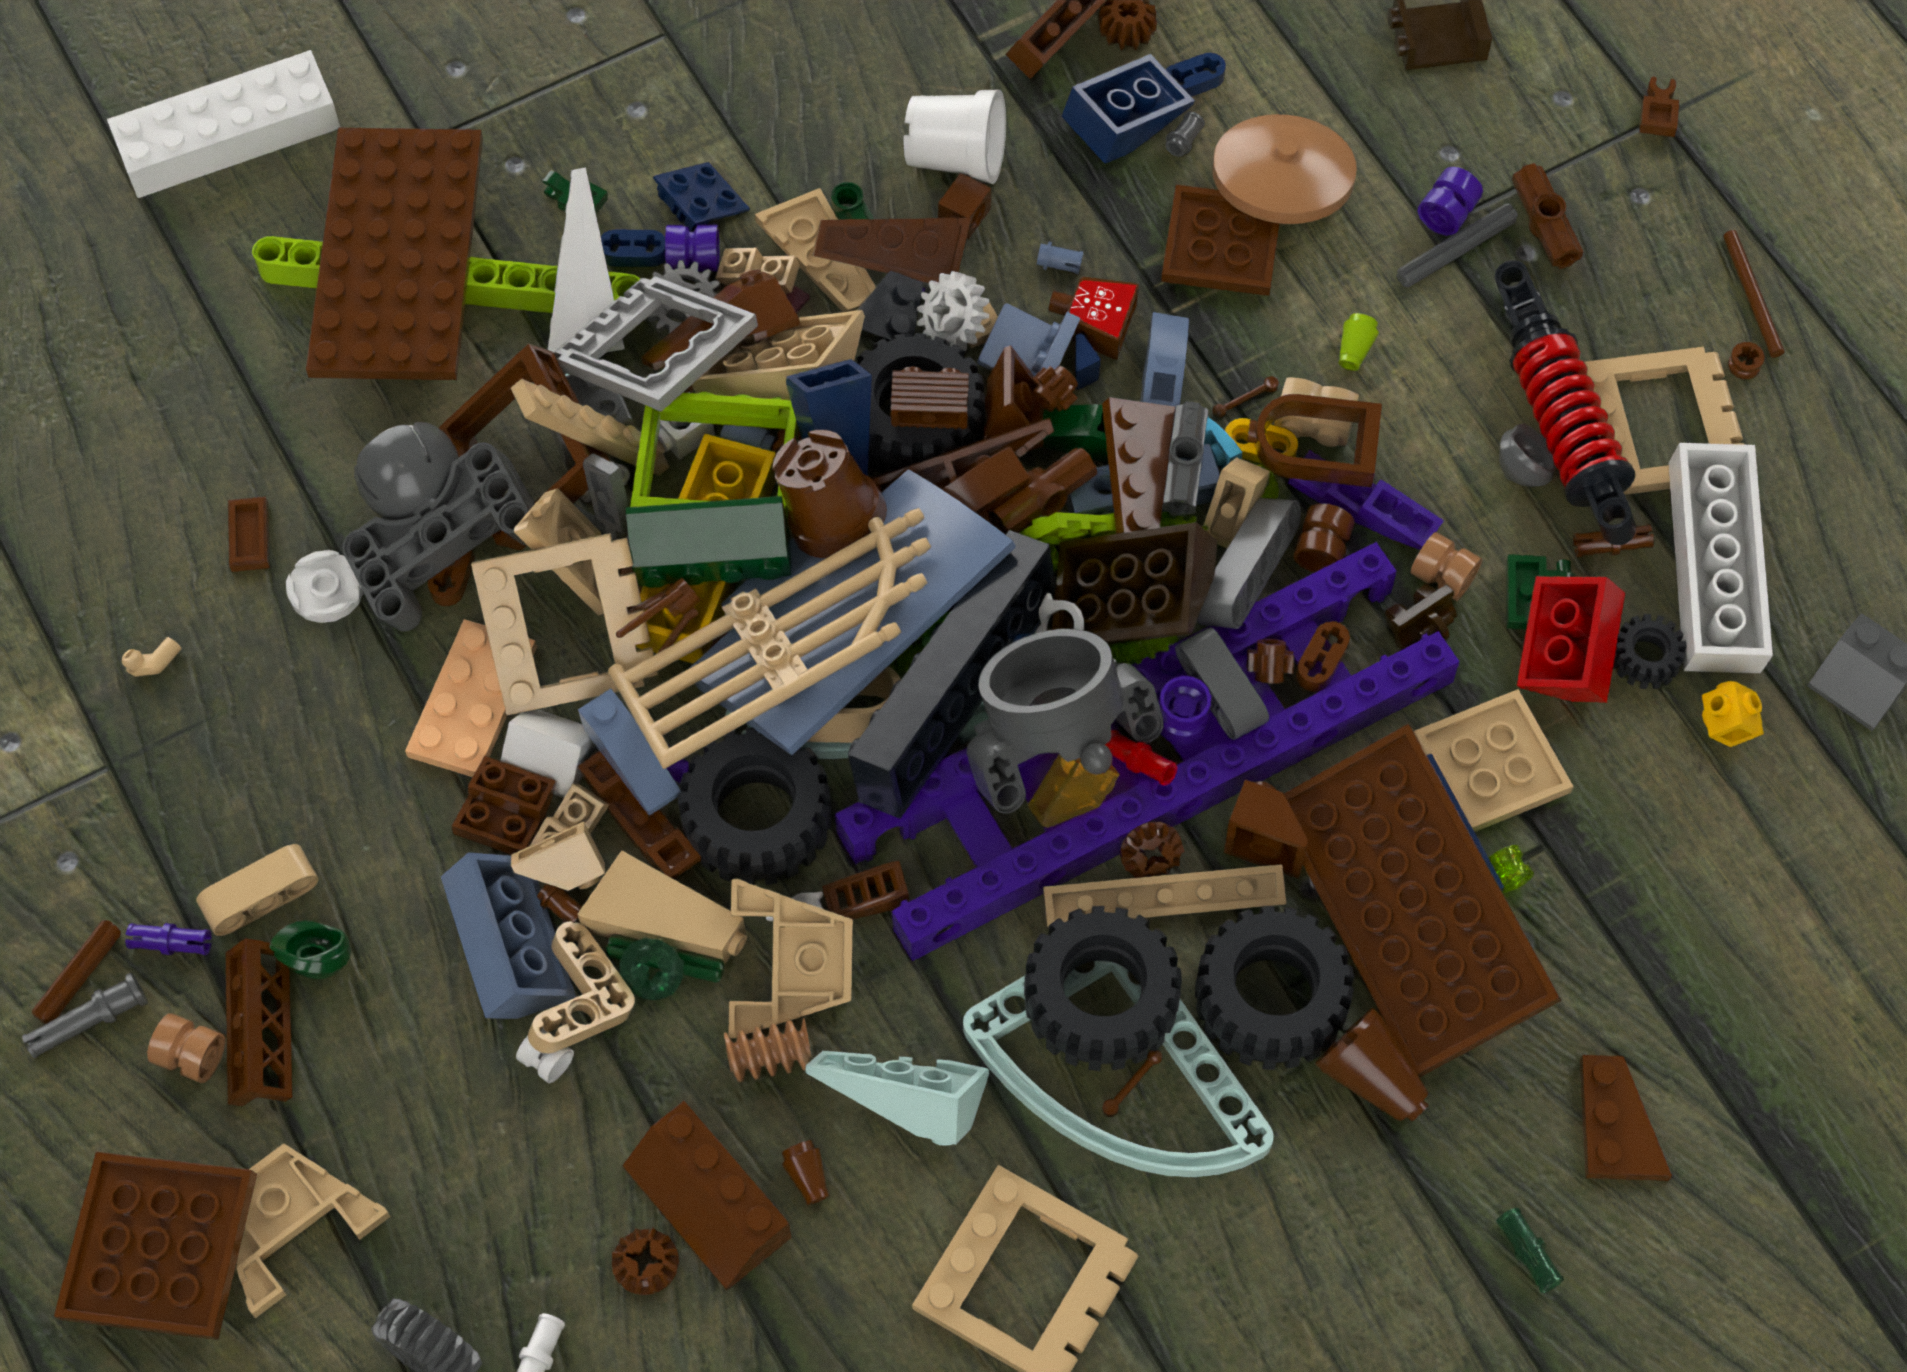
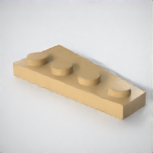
M820 188L755 214V222L788 256L795 255L800 263V269L842 312L856 311L865 298L875 289L876 286L865 268L812 256L820 220H838Z

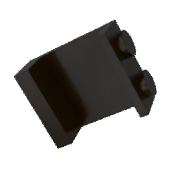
M1394 0L1393 7L1388 8V25L1390 29H1395L1396 32L1395 52L1397 57H1402L1405 70L1488 60L1492 35L1482 0H1460V2L1407 9L1404 0Z

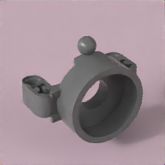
M1056 629L1032 634L1003 648L989 660L982 670L979 678V691L988 719L973 726L978 735L968 744L967 758L977 788L1000 813L1008 814L1020 808L1026 797L1018 764L1040 753H1059L1067 762L1081 758L1084 770L1095 775L1105 773L1112 764V753L1105 744L1111 739V724L1115 719L1136 741L1149 743L1155 740L1162 732L1164 726L1155 688L1134 666L1128 663L1118 665L1112 656L1108 644L1101 637L1093 633L1076 629Z

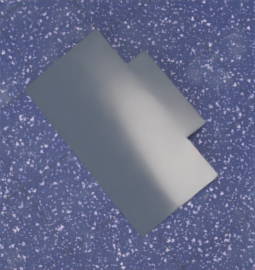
M909 469L882 492L887 505L884 525L898 517H904V514L911 510L920 508L925 518L918 525L908 527L907 531L891 539V545L895 553L905 546L909 547L912 542L926 537L931 548L925 554L914 557L911 562L896 570L894 586L901 582L905 583L908 578L920 573L926 578L927 584L921 590L915 593L911 592L910 596L889 607L876 632L880 631L883 626L896 622L901 630V633L889 642L885 641L879 648L747 722L749 726L791 755L803 746L1016 548L1012 539L984 518ZM793 538L791 540V576H781L774 580L762 578L747 579L721 605L723 607L732 602V597L743 591L748 593L755 588L762 595L826 558H817L804 553L798 548ZM877 548L769 608L774 618H780L879 562L880 558ZM879 580L785 632L790 643L797 642L876 597ZM863 622L802 656L801 660L806 668L809 669L850 646ZM735 628L730 630L691 667L741 640ZM748 653L695 684L705 694L756 665V662L751 654ZM766 678L719 704L732 713L771 691L772 688Z

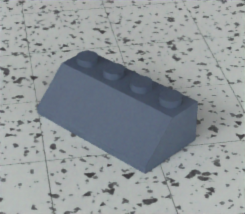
M467 853L441 876L485 1018L518 1019L560 1005L576 997L569 974L554 955L551 948L555 931L547 908L543 909L540 906L541 901L537 898L541 890L538 880L514 873L511 867V856Z

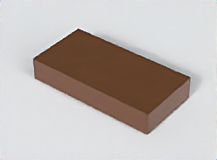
M266 496L228 500L229 567L231 571L270 568L269 511Z

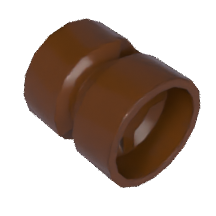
M1319 503L1309 507L1303 523V533L1299 536L1293 558L1295 562L1302 568L1315 573L1343 559L1347 549L1345 543L1350 540L1355 523L1353 516L1346 510L1331 504Z

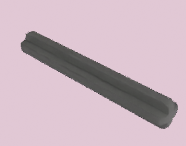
M1511 204L1502 205L1400 267L1396 275L1398 281L1401 282L1403 287L1414 285L1514 224L1518 216L1517 211L1513 209Z

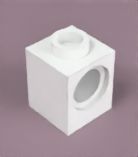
M661 420L658 439L663 444L666 452L671 450L680 460L700 446L704 433L715 436L714 425ZM680 426H687V428L683 430L676 429Z

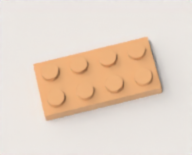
M464 619L405 752L408 758L473 777L483 757H490L507 714L486 625ZM529 638L532 654L534 655L537 649L536 641Z

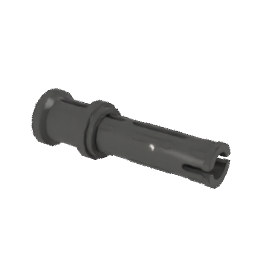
M133 973L126 974L125 980L105 991L101 989L94 991V994L91 995L92 1000L36 1030L22 1035L24 1043L29 1045L27 1049L32 1057H39L40 1054L102 1021L113 1023L117 1021V1015L138 1004L141 1006L148 1004L144 991Z

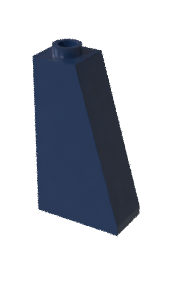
M852 359L786 376V385L801 439L808 438L807 432L813 430H829L837 433L842 438L862 473L867 475L872 375Z

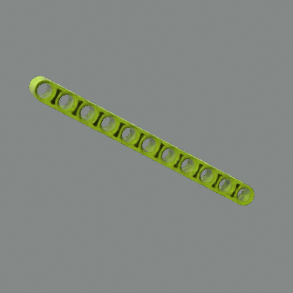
M268 236L259 239L254 244L252 254L259 274L265 282L317 288L322 241ZM470 257L465 304L553 313L555 300L553 290H555L558 266ZM608 271L614 301L620 296L624 297V292L639 281L640 278L633 274Z

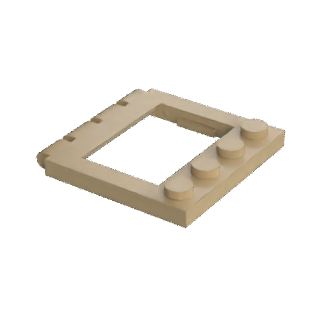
M1704 347L1584 362L1588 368L1587 376L1591 377L1594 381V392L1598 393L1601 397V408H1604L1608 414V424L1612 425L1615 430V440L1619 441L1622 446L1621 456L1628 460L1636 474L1634 482L1624 492L1625 495L1670 489L1669 465L1640 469L1616 381L1630 380V382L1665 378L1669 374L1689 372L1709 444L1745 445L1740 443L1743 440L1736 413L1731 411L1734 406L1727 382L1722 380L1725 375L1717 352L1705 353Z
M611 533L472 562L473 575L507 716L597 697L609 689H612L614 693L619 692L608 672L599 674L598 671L560 679L559 683L540 686L514 575L532 571L534 573L547 571L591 559L615 664H621L624 670L627 671L654 656L652 648L637 650L636 647L637 644L650 641L646 622L622 638L616 636L618 630L644 612V610L628 612V607L641 604L642 601L635 572L621 575L619 572L621 568L633 566L627 538L612 541ZM655 672L647 678L658 675V672ZM644 679L633 686L635 688L644 687Z
M998 1165L912 1304V1308L1019 1372H1071L1078 1359L1067 1352L1066 1348L1069 1347L1078 1353H1082L1099 1325L1094 1318L1087 1315V1312L1090 1311L1099 1317H1104L1120 1289L1116 1283L1107 1279L1110 1275L1124 1282L1139 1256L1126 1247L1128 1238ZM1021 1206L1038 1215L1040 1221L1075 1241L1078 1238L1094 1247L1033 1351L982 1319H977L960 1309V1306Z

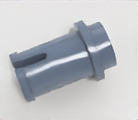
M1050 241L1048 245L1041 243L1036 265L1043 266V270H1047V267L1079 275L1084 251L1079 252L1052 246Z

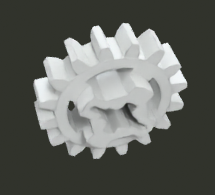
M952 271L950 275L941 273L939 275V282L932 280L929 282L930 293L922 292L921 294L925 304L917 307V311L923 313V318L917 321V326L926 328L922 333L926 334V338L934 340L935 336L947 340V346L952 347L955 344L966 351V343L974 345L977 343L975 333L977 331L985 332L981 321L982 319L989 318V314L983 312V307L989 303V299L980 297L985 288L976 284V278Z

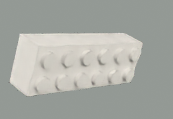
M311 50L107 119L137 198L338 130V127H340L333 101Z
M1679 443L1669 461L1680 627L1683 633L1681 641H1686L1687 646L1684 652L1686 655L1683 660L1684 671L1761 673L1773 656L1755 445Z

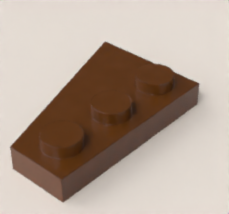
M1582 1055L1580 1059L1586 1178L1669 1181L1672 1174L1624 1056Z

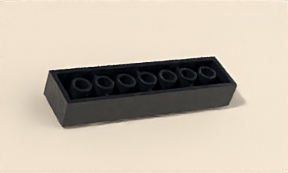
M1009 530L1006 536L1013 540L1016 548L955 603L944 622L935 627L928 644L922 652H918L914 656L910 669L901 681L898 680L893 685L887 701L881 709H877L873 713L869 726L860 738H856L849 748L848 758L860 803L901 819L983 702L979 691V678L985 665L999 651L1012 644L1017 635L1030 634L1040 620L1039 608L1047 593L1051 594L1053 600L1055 599L1056 583L1049 544Z

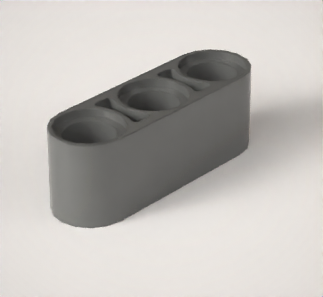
M1209 627L1175 646L1177 658L1186 674L1201 680L1208 687L1211 694L1210 710L1230 739L1236 740L1269 721L1268 711L1262 699L1213 628Z

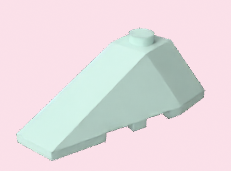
M822 1051L806 1065V1073L914 1135L931 1139L933 1143L938 1145H956L971 1130L989 1076L988 1068L951 1060L937 1059V1066L931 1067L912 1065V1057H899V1060L879 1063L876 1062L875 1056L871 1054Z

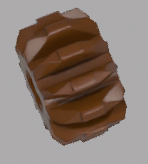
M1106 0L1105 6L1101 7L1098 17L1101 36L1106 37L1109 46L1118 43L1121 51L1126 46H1131L1136 51L1139 43L1148 45L1151 35H1154L1157 30V11L1155 5L1149 4L1148 0Z

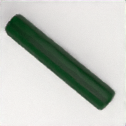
M617 934L611 935L607 944V955L614 959L711 982H719L724 973V961L706 955Z

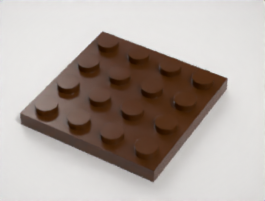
M96 1152L54 1317L64 1321L219 1340L257 1173L249 1169Z

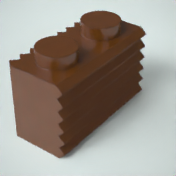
M906 367L902 371L893 370L891 425L893 427L901 426L902 428L905 426L910 428L922 426L924 428L966 429L969 373H961L955 368H945L940 372H924L918 367Z

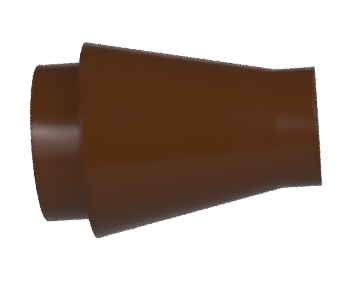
M812 1140L793 1145L781 1153L784 1159L781 1165L804 1197L807 1206L830 1197L826 1185L820 1148H815Z

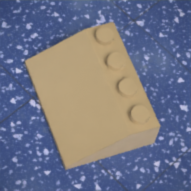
M863 310L799 317L801 325L768 338L755 341L754 336L745 337L692 384L695 394L699 392H710L715 395L724 396L745 394L753 398L772 399L781 397L782 400H790L786 376L848 359L855 360L865 318Z

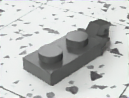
M593 453L583 460V467L596 520L604 523L606 533H611L612 541L627 538L629 543L626 507H630V502L623 483V472L616 463L607 461Z

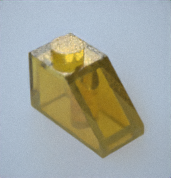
M1059 754L1027 806L1042 826L1052 827L1099 808L1107 794L1113 790L1120 774L1111 764L1105 773L1095 775L1084 770L1081 758L1067 762Z

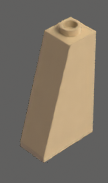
M624 851L619 853L577 914L580 924L584 925L591 934L607 938L617 934L722 959L724 965L731 955L737 956L741 952L747 940L744 919L741 916H731L730 910Z

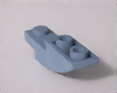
M1156 312L1152 313L1140 402L1175 406V409L1176 405H1180L1189 318Z

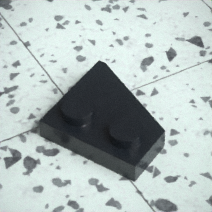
M893 271L888 272L856 310H863L865 315L860 336L875 342L882 339L889 342L893 340L894 335L905 334V337H914L918 315L917 307L920 304L923 282Z

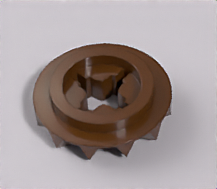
M1148 822L1137 826L1129 832L1121 845L1120 857L1126 871L1130 872L1135 878L1169 875V871L1174 866H1180V856L1185 851L1179 833L1172 826L1162 822ZM1158 846L1163 856H1152L1148 860L1143 850L1153 851Z
M653 1227L644 1230L635 1228L626 1237H620L619 1244L612 1252V1271L617 1282L624 1289L634 1294L650 1295L663 1290L673 1281L678 1271L679 1255L676 1246L668 1235L657 1231ZM647 1246H649L652 1259L657 1260L658 1263L648 1264L646 1269L643 1270L642 1276H640L639 1264L637 1261L632 1260V1257L642 1256L644 1250H647Z

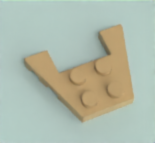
M732 879L731 916L773 917L772 1001H729L728 1036L736 1038L738 1030L741 1029L745 1034L753 1032L754 1027H760L762 1030L770 1027V1024L777 1025L851 1001L853 919L794 900L739 879Z
M282 1144L249 1169L257 1173V1178L236 1263L238 1276L246 1296L248 1310L254 1318H257L287 1295L264 1265L263 1260L330 1210L335 1208L359 1240L390 1218L388 1211L377 1202L374 1203L363 1196L349 1184H344L330 1175L327 1170L291 1147Z

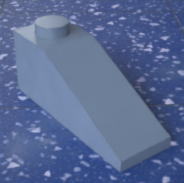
M612 689L607 690L578 709L584 731L648 815L653 814L678 797L681 793L680 788L667 768H662L635 719Z

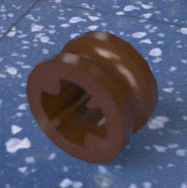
M1751 342L1737 344L1729 357L1728 369L1734 376L1740 379L1756 377L1765 359L1763 350ZM1746 356L1747 361L1752 359V365H1746L1745 360L1740 362V357Z

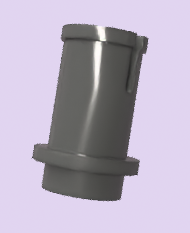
M1188 111L1175 131L1169 132L1166 136V149L1177 157L1188 154L1192 149V142L1205 126L1204 119L1196 112Z

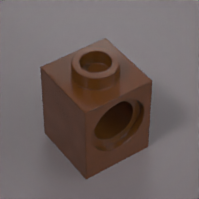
M960 173L938 203V218H971L967 239H970L991 210V188Z

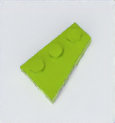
M1056 512L1050 516L1032 520V526L1022 530L1019 534L1044 542L1050 546L1060 545V542L1116 534L1114 513L1092 515Z

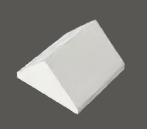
M536 709L522 712L509 722L501 762L555 780L557 785L554 795L564 798L571 785L579 783L582 774L578 770V765L592 756L596 745L584 731L583 724Z

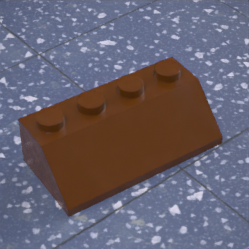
M685 1101L681 1102L650 1127L622 1165L624 1170L726 1291L792 1238L789 1222Z

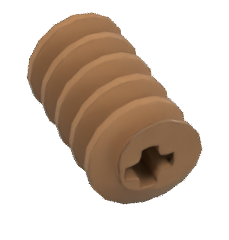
M802 1018L800 1031H797L792 1021H786L784 1034H781L776 1024H770L767 1037L764 1036L760 1027H754L751 1040L748 1039L742 1029L738 1030L735 1043L731 1041L726 1032L724 1033L730 1072H733L738 1082L744 1081L746 1069H749L754 1079H759L762 1066L766 1067L772 1077L776 1076L778 1063L782 1064L788 1074L792 1073L794 1060L799 1062L803 1071L806 1070V1065L810 1062L811 1051L805 1018Z

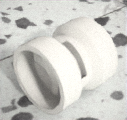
M542 1028L541 1032L543 1034L549 1033ZM527 1036L517 1051L516 1059L526 1067L533 1066L537 1069L539 1077L547 1083H553L568 1068L574 1056V1051L566 1047L550 1054L541 1053L530 1045Z

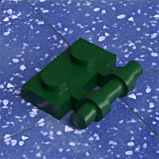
M1508 554L1506 560V629H1527L1536 576L1575 577V574L1571 572V561L1566 559L1558 560L1556 562V570H1547L1546 556Z

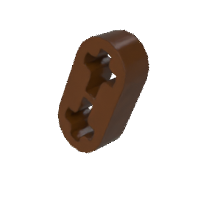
M473 549L456 560L454 565L450 564L428 580V588L432 600L436 604L451 606L462 599L472 571L471 564L475 561ZM448 576H450L453 587H448L446 592H441L439 586H445Z
M1331 621L1321 624L1316 629L1299 660L1296 673L1298 683L1305 690L1312 692L1321 691L1330 684L1347 652L1350 636L1345 626ZM1331 636L1337 637V643L1331 646L1329 652L1325 651V641L1330 639ZM1317 661L1321 662L1320 674L1318 673L1315 677H1310L1308 675L1309 670L1315 667Z

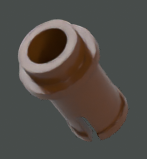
M546 884L540 890L537 898L541 901L540 906L543 909L548 907L564 922L580 923L577 914L582 906L564 889Z

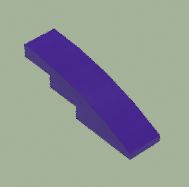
M1311 450L1304 457L1306 459L1324 460ZM1292 478L1288 481L1289 485L1318 503L1331 504L1346 510L1353 516L1355 523L1418 550L1422 549L1429 537L1434 532H1437L1444 521L1382 479L1379 480L1377 485L1372 483V488Z

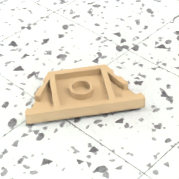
M558 488L545 492L514 527V533L532 550L601 535V532ZM591 559L575 562L570 566L552 569L598 616L604 614Z

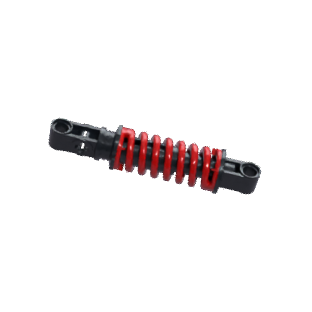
M1517 260L1506 261L1497 268L1495 281L1512 327L1509 339L1514 349L1509 359V364L1512 370L1519 375L1520 385L1526 392V399L1533 409V416L1539 423L1542 436L1546 439L1547 449L1553 455L1555 467L1560 471V480L1565 487L1566 499L1573 506L1591 507L1602 536L1608 543L1612 545L1626 544L1632 540L1636 533V524L1624 494L1635 480L1634 468L1625 457L1621 456L1622 446L1619 441L1615 440V430L1612 425L1608 424L1606 410L1601 408V397L1598 393L1594 392L1595 384L1591 377L1587 376V365L1584 361L1579 360L1581 352L1575 334L1561 328L1558 318L1553 314L1547 313L1541 295L1535 289L1526 266ZM1514 282H1519L1518 284H1516V285H1514V286H1509L1510 284H1512V283H1514ZM1616 518H1623V519H1624V520H1623L1621 523H1619V524H1616V525H1610V524H1609V522L1612 521L1613 519H1616Z

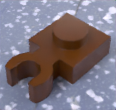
M1652 76L1647 88L1648 96L1644 95L1641 104L1639 133L1675 137L1678 125L1679 100L1672 98L1676 89L1675 79H1670L1668 88L1660 89L1656 85L1657 78Z

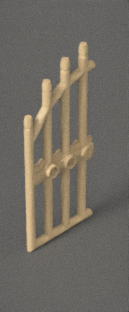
M920 508L905 513L904 517H898L884 525L879 517L871 519L868 523L871 533L762 595L758 593L756 588L748 593L744 591L731 598L732 602L722 607L726 614L725 616L631 669L625 671L621 664H614L608 669L609 676L663 769L882 646L885 641L889 642L901 633L896 622L887 624L880 631H876L889 607L910 596L911 592L915 593L921 590L927 584L926 578L920 573L911 576L905 583L901 582L894 586L896 570L911 562L914 557L925 554L931 548L926 537L912 542L909 547L905 546L895 553L891 545V539L907 531L908 527L918 525L925 518ZM877 548L880 558L879 562L780 618H774L769 608ZM879 580L876 597L797 642L790 643L785 632ZM863 622L850 646L809 669L806 668L801 660L802 656ZM735 628L741 640L639 696L633 686L634 684ZM751 654L756 665L654 722L648 712L649 709L744 655ZM766 678L772 688L771 691L669 748L663 735Z

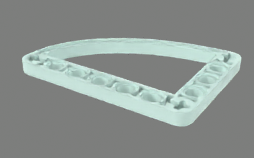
M1094 961V969L1088 973H1079L1074 969L1064 981V993L1068 998L1112 971L1134 1004L1138 1002L1141 995V986L1132 983L1128 978L1129 970L1109 961ZM1025 976L971 1007L964 1016L963 1032L966 1039L985 1065L1016 1098L1059 1133L1111 1161L1140 1171L1166 1176L1202 1177L1220 1175L1244 1168L1264 1158L1272 1147L1273 1131L1181 999L1176 1013L1175 1024L1170 1033H1165L1163 1046L1234 1146L1217 1151L1199 1153L1168 1152L1144 1147L1118 1138L1091 1125L1046 1094L1018 1068L996 1042V1040L1031 1020L1027 1018L1026 1010L1019 1014H1012L1004 1007V1003L1009 997L1019 996L1025 1000ZM993 1007H997L998 1014L1005 1023L1001 1024L999 1017H996L988 1023V1032L984 1033L981 1029L974 1031V1020L977 1018L982 1022L990 1020L994 1017ZM1180 1031L1190 1032L1194 1035L1196 1044L1188 1050L1180 1049L1174 1044V1035ZM1202 1064H1212L1218 1069L1219 1077L1213 1082L1201 1081L1196 1074V1069ZM1227 1096H1233L1241 1102L1242 1111L1236 1115L1224 1114L1219 1107V1102ZM1248 1116H1251L1247 1123L1253 1135L1260 1133L1263 1135L1260 1147L1255 1143H1250L1249 1145L1245 1143L1248 1133L1241 1123Z

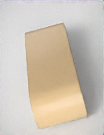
M298 844L287 845L207 887L198 895L196 902L213 933L216 936H224L235 932L309 892L317 885L318 876L301 846Z

